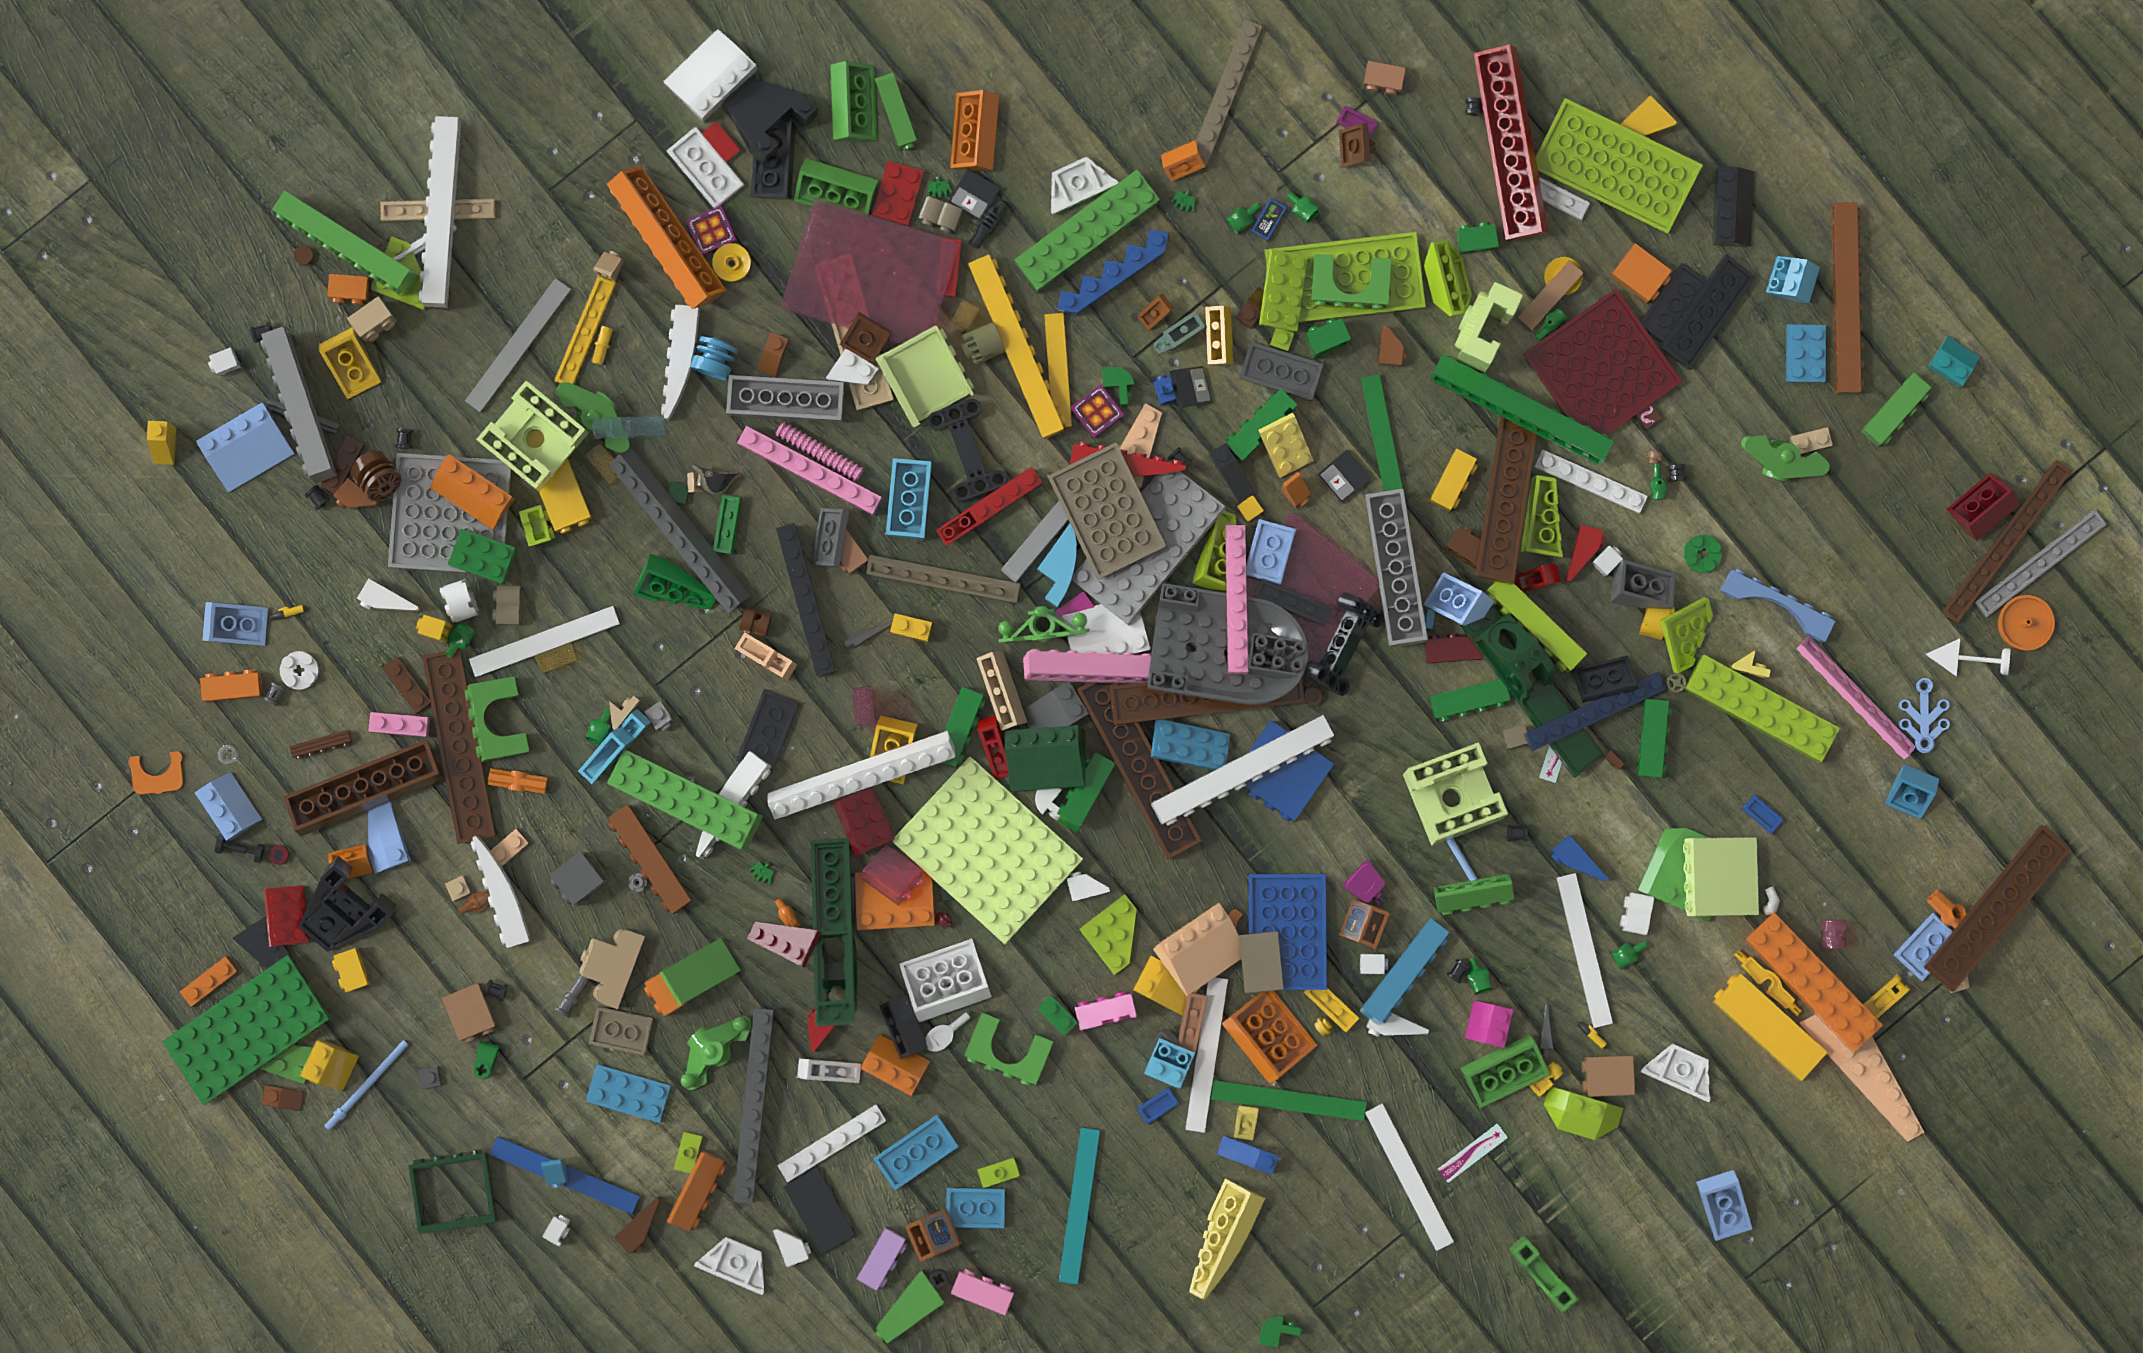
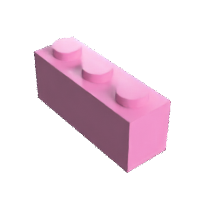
M370 712L368 731L372 733L429 738L431 718Z
M967 1269L964 1272H959L951 1294L1000 1314H1006L1014 1292L1010 1291L1011 1287L1002 1283L1000 1286L993 1284L994 1280L984 1276L982 1279L975 1277L976 1273Z

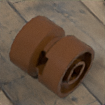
M746 607L739 630L747 633L754 631L755 635L766 638L772 614L764 611L758 613L756 609Z

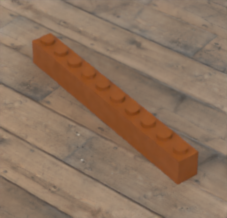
M1834 202L1831 205L1835 395L1859 394L1861 389H1864V378H1861L1864 361L1860 357V351H1863V340H1860V333L1863 332V322L1860 321L1863 305L1862 302H1859V295L1862 294V283H1859L1862 265L1859 264L1858 258L1861 257V245H1858V238L1861 237V227L1858 226L1861 209L1857 207V202Z

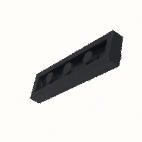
M1264 579L1260 580L1254 595L1255 598L1270 601L1289 612L1323 626L1326 625L1332 607Z

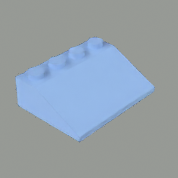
M263 402L196 441L228 493L295 454L270 410H268L267 405Z

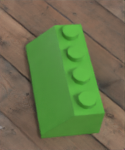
M850 61L832 64L833 140L843 142L876 141L874 65Z
M805 158L799 172L794 201L866 223L875 197L878 180Z
M1509 874L1433 887L1438 913L1442 912V915L1452 914L1453 910L1457 909L1469 911L1474 906L1486 908L1492 906L1491 903L1496 902L1508 904L1511 902L1510 900L1514 899L1512 881Z
M1531 1035L1461 1067L1466 1082L1480 1108L1550 1075L1536 1042Z

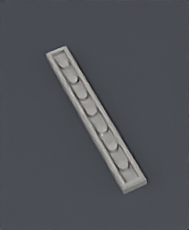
M556 278L465 402L479 412L484 410L571 291L570 288Z
M2094 509L1977 599L1974 604L1985 618L2106 526L2107 523Z

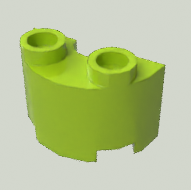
M541 505L519 512L529 547L552 541L555 538L553 528L548 526L550 518L547 510L543 511Z

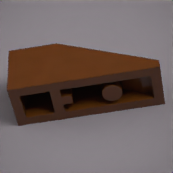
M659 1197L614 1236L628 1254L632 1252L636 1254L644 1247L642 1243L647 1238L661 1202Z

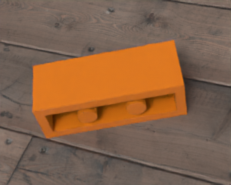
M244 670V674L237 675L236 671L225 672V676H217V673L205 674L206 678H200L203 702L263 697L261 674L255 673V670Z

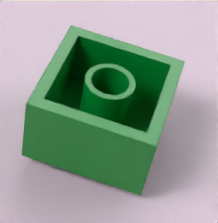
M1336 317L1326 321V324L1322 327L1316 325L1309 328L1305 336L1313 359L1347 346L1351 340L1343 319L1337 320Z

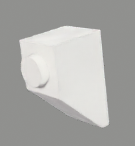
M1081 871L1070 874V878L1067 879L1072 901L1110 892L1107 886L1086 874L1082 875Z
M779 1228L773 1230L786 1267L810 1258L811 1250L808 1242L804 1243L803 1239Z

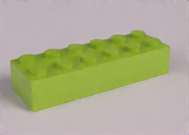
M1495 581L1485 592L1487 596L1494 600L1493 606L1496 605L1500 608L1499 613L1502 616L1509 613L1539 643L1548 657L1556 662L1554 665L1561 672L1565 671L1568 673L1586 656L1587 653L1514 583L1511 585Z

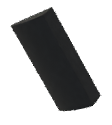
M781 122L768 134L778 144V153L765 166L753 156L750 197L791 200L796 125L794 123Z

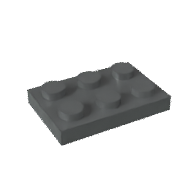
M820 509L811 565L840 566L849 510Z

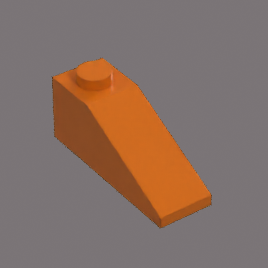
M1299 472L1288 479L1281 488L1282 493L1295 508L1298 505L1302 507L1309 501L1308 497L1311 493Z

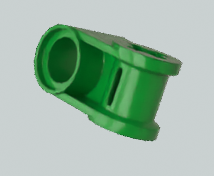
M480 1041L473 1067V1073L477 1078L486 1079L491 1076L499 1053V1045ZM485 1065L484 1068L487 1069V1073H483L481 1076L478 1068H482Z

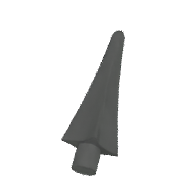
M892 621L862 632L850 634V639L843 641L846 648L851 646L856 648L875 634L891 626Z
M1545 1004L1539 1050H1542V1057H1550L1553 1043L1550 1029L1549 1004Z

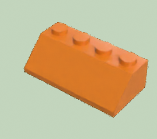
M984 90L957 93L951 169L993 170L999 94Z
M448 454L437 470L430 486L432 490L493 531L515 500L508 493L450 454Z
M705 1150L701 1152L667 1220L668 1223L687 1231H691L692 1228L696 1229L701 1219L698 1215L701 1210L705 1211L709 1203L706 1199L709 1193H714L718 1185L715 1181L718 1175L722 1176L726 1169L724 1165L725 1160Z

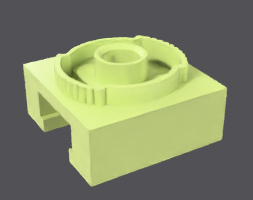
M1497 282L1493 284L1488 294L1485 292L1479 293L1474 305H1469L1458 328L1461 332L1454 346L1461 349L1457 358L1459 363L1470 365L1479 373L1486 372L1500 343L1494 340L1492 343L1478 338L1487 316L1490 315L1501 320L1499 324L1506 327L1521 301L1522 294Z
M525 381L512 396L514 402L495 424L491 422L476 440L540 492L588 435V432L528 381ZM533 430H539L544 434V442L538 448H532L526 442L528 433Z
M1479 743L1410 767L1403 774L1431 846L1500 821L1508 814L1500 793L1493 794L1483 769L1487 762ZM1447 790L1456 791L1460 797L1459 805L1455 807L1447 806L1443 801V793Z

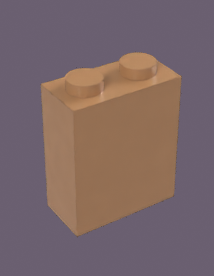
M480 983L442 998L459 1041L464 1040L467 1043L476 1039L475 1035L481 1032L483 1035L493 1032V1027L497 1026Z
M1633 1056L1585 1057V1061H1582V1073H1585L1586 1080L1582 1081L1583 1092H1586V1096L1635 1095Z

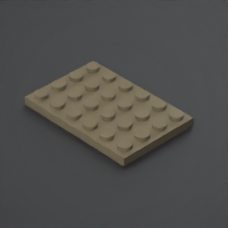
M1117 442L1048 476L1097 580L1167 546Z

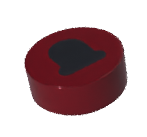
M276 845L269 851V859L274 864H284L289 858V851L284 846Z

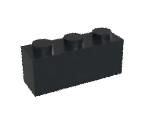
M907 994L879 1005L900 1060L928 1048Z

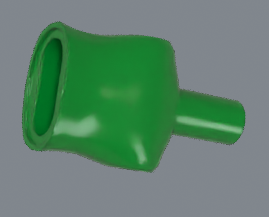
M1292 191L1287 194L1286 197L1295 204L1292 212L1302 218L1307 224L1312 222L1320 213L1321 209L1308 196L1299 198Z
M1257 203L1248 209L1240 206L1225 220L1233 231L1238 234L1253 223L1252 215L1261 208Z
M1556 309L1546 316L1545 327L1535 335L1538 341H1541L1548 334L1555 332L1567 321L1565 314L1560 309Z
M1653 464V478L1650 481L1651 500L1666 499L1668 485L1661 478V464Z
M459 623L457 628L453 629L448 637V642L451 646L446 651V656L451 658L458 648H468L471 639L476 634L475 630L466 624Z
M609 709L604 710L600 720H591L589 730L585 735L586 740L601 745L610 734L612 727L607 723L611 716Z
M1645 941L1634 947L1627 942L1610 954L1619 969L1622 970L1624 967L1639 961L1637 953L1648 947Z
M1476 957L1470 958L1468 961L1472 971L1467 975V979L1473 988L1474 995L1492 990L1493 986L1490 982L1488 970L1486 968H1479Z

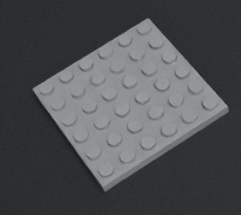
M397 453L396 470L401 474L402 481L393 495L388 567L468 573L448 565L460 529L506 544L508 510L493 531L430 488L437 470L447 456ZM454 457L510 495L512 469L504 462L494 459Z

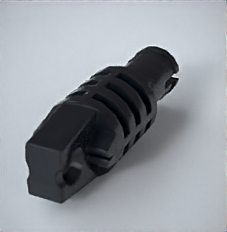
M998 200L987 211L984 219L982 218L981 223L977 225L978 229L969 240V244L979 249L986 237L992 235V231H995L996 226L999 225L998 222L1002 221L1008 209L1004 202Z

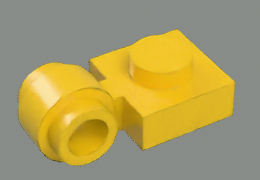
M1553 1061L1547 1066L1550 1075L1528 1085L1538 1097L1554 1085L1549 1080L1550 1078L1556 1081L1563 1074L1562 1067L1558 1063L1555 1064Z

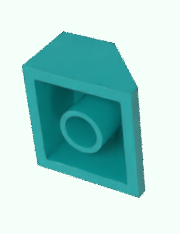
M1947 336L1926 368L1959 389L1970 376L1980 356Z

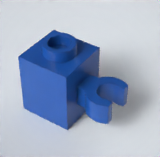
M1162 375L1157 377L1156 381L1153 382L1159 405L1162 406L1176 401L1171 376Z

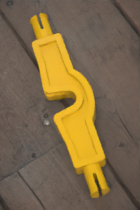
M1740 949L1734 954L1742 962L1741 967L1752 977L1755 983L1761 985L1767 979L1771 981V985L1766 990L1770 997L1776 1000L1784 1009L1789 1008L1795 1016L1801 1013L1802 1010L1794 1003L1795 999L1782 987L1781 981L1775 973L1763 969L1752 957H1747Z

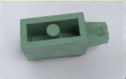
M1194 311L1165 330L1163 336L1153 344V347L1159 355L1171 349L1174 351L1203 332L1205 325Z

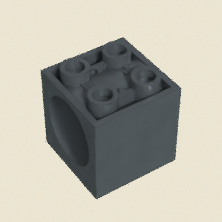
M579 851L550 874L552 885L556 889H561L564 893L562 898L568 905L578 906L608 883L586 853Z

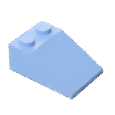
M206 602L203 641L265 646L268 608Z
M1734 1170L1697 1181L1715 1241L1752 1230L1740 1184Z

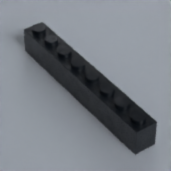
M795 523L776 528L816 676L821 677L835 673V666Z

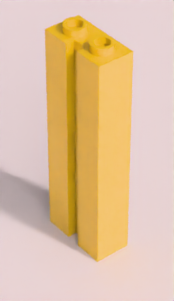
M539 430L529 432L526 437L528 446L532 448L540 447L544 442V434ZM567 458L539 492L555 532H560L561 534L571 531V526L578 524L581 527L587 525L589 520L593 519L570 461Z
M1733 974L1726 982L1729 984L1725 990L1721 988L1714 995L1715 1000L1713 1003L1797 1080L1802 1081L1828 1052L1742 974L1737 976Z

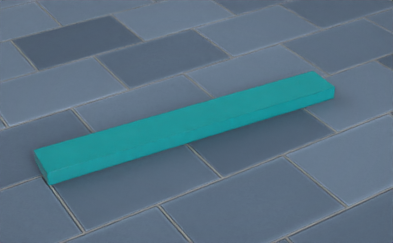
M1081 1128L1059 1282L1078 1284L1100 1130Z

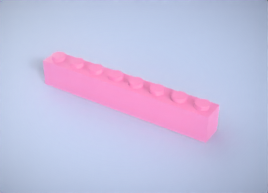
M748 426L745 427L737 442L739 446L872 516L875 515L883 500L879 495Z
M1038 649L1028 651L1023 658L1025 680L1128 684L1148 682L1151 654L1134 655L1133 653H1124L1120 655L1114 652L1097 654L1094 651L1078 653L1077 651L1059 652L1058 650L1041 652Z

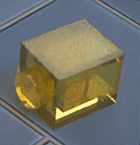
M962 300L952 319V323L955 324L954 327L962 332L964 330L970 331L980 309Z

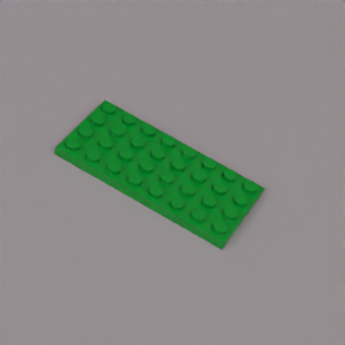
M287 955L163 1040L162 1043L201 1104L205 1106L331 1020L291 956Z

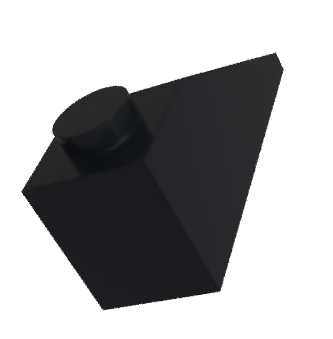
M1226 443L1209 453L1211 461L1239 504L1256 494Z

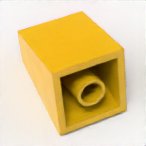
M317 1040L300 1076L316 1084L343 1091L359 1055L326 1040Z

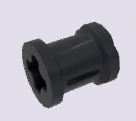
M270 322L260 327H250L255 343L263 340L261 334L273 330Z
M396 428L398 435L395 448L412 449L410 440L413 430Z
M1180 447L1167 458L1172 461H1183L1185 466L1192 462L1191 459H1188L1181 452Z
M318 485L313 486L304 495L314 503L316 510L321 509L330 501L328 497L322 494Z
M1507 825V842H1511V840L1527 842V825Z
M1456 959V964L1446 975L1460 984L1462 977L1471 968L1459 959Z
M490 979L484 996L490 995L499 998L503 1002L508 985L505 984L503 986L494 983Z
M941 1269L933 1271L930 1276V1282L936 1288H941L948 1280L947 1273ZM938 1273L942 1274L941 1278L944 1279V1281H940L939 1284H937L936 1279L933 1278L934 1276H937Z

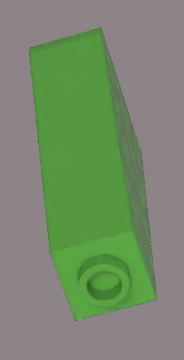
M893 72L875 78L876 86L899 150L904 149V151L914 148V145L917 144V139Z
M923 1270L916 1275L877 1325L878 1331L876 1334L882 1342L885 1340L886 1343H889L945 1302L936 1288L932 1286Z

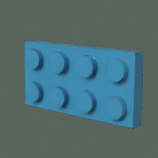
M1155 720L1151 758L1215 771L1227 764L1230 734L1166 720Z
M596 1064L586 1102L660 1123L671 1085Z
M935 1115L874 1157L873 1160L892 1188L896 1190L959 1146L938 1115Z

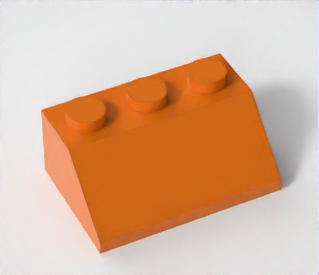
M879 1034L860 1069L912 1096L930 1061L918 1054L900 1060L894 1042Z

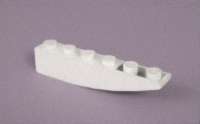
M675 305V310L672 309L671 321H674L673 328H670L669 340H672V344L667 350V359H670L669 366H666L665 377L668 378V383L664 385L663 389L666 403L662 404L661 415H664L666 421H670L677 408L691 372L690 365L695 355L697 344L699 307L691 309L690 306Z
M749 751L728 779L719 795L745 807L749 796L757 792L760 781L765 780L770 774L769 769L771 765L755 753ZM702 831L696 856L702 859L708 857L713 851L712 846L721 839Z
M478 835L472 837L471 846L473 852H477L479 857L476 860L479 871L483 870L485 877L482 878L485 889H489V904L491 908L494 907L496 912L494 920L497 926L500 925L502 931L499 934L502 944H506L508 948L530 941L531 938L520 903L506 873Z

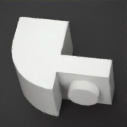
M1061 789L1037 790L1035 795V803L1039 812L1043 815L1048 809L1050 811L1048 814L1056 821L1060 816L1057 814L1059 807L1052 802L1062 791Z

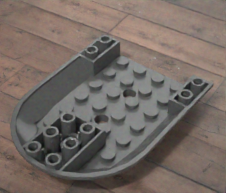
M1162 583L1147 689L1240 704L1257 705L1269 703L1288 694L1301 680L1308 660L1307 641L1298 622L1285 609L1267 600L1247 597L1248 674H1228V658L1224 656V653L1228 651L1227 593ZM1192 645L1196 648V651L1193 653L1188 652L1186 647ZM1265 657L1270 658L1272 661H1265Z

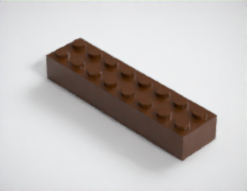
M426 739L283 796L294 830L302 837L440 782L444 778L433 747Z

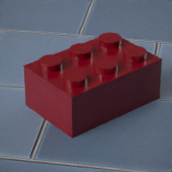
M872 786L832 804L855 857L895 840Z

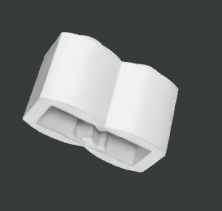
M1630 893L1629 896L1625 897L1624 907H1626V914L1621 916L1620 926L1623 927L1622 931L1647 935L1654 897Z

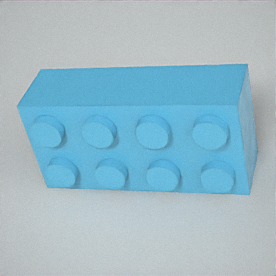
M893 458L886 527L887 537L925 540L932 462Z

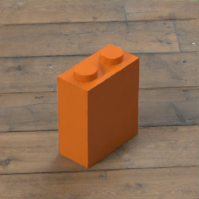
M1635 243L1610 277L1647 304L1649 300L1654 301L1660 292L1657 290L1661 284L1665 287L1671 279L1669 274L1672 270Z

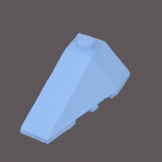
M391 801L368 810V856L375 874L411 862Z

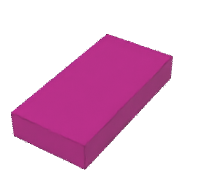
M1083 591L1055 612L1062 617L1063 615L1094 608V605Z

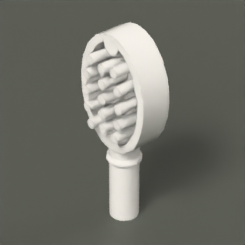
M965 1012L954 1022H951L950 1025H939L933 1028L926 1036L927 1049L930 1051H940L946 1048L953 1039L954 1031L968 1021L970 1016Z

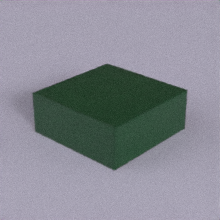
M671 482L668 494L676 503L686 505L689 494L688 485Z

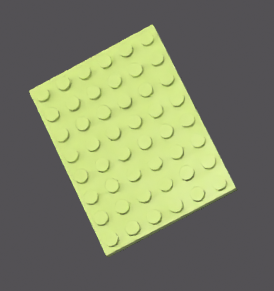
M971 757L958 768L895 836V840L892 841L1003 944H1006L1083 861L1082 857Z

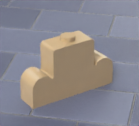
M620 929L614 935L615 945L595 938L591 939L588 949L584 950L581 961L583 963L579 973L584 977L601 982L593 991L594 998L597 1001L618 1009L645 936L627 929Z

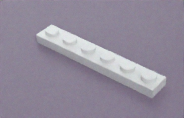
M1543 449L1534 468L1638 514H1640L1647 499V495Z
M876 1104L779 1164L778 1168L786 1181L789 1182L881 1125L886 1119Z

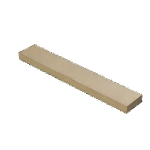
M495 199L455 200L454 220L496 219ZM426 201L380 202L381 222L424 221L425 215H428Z

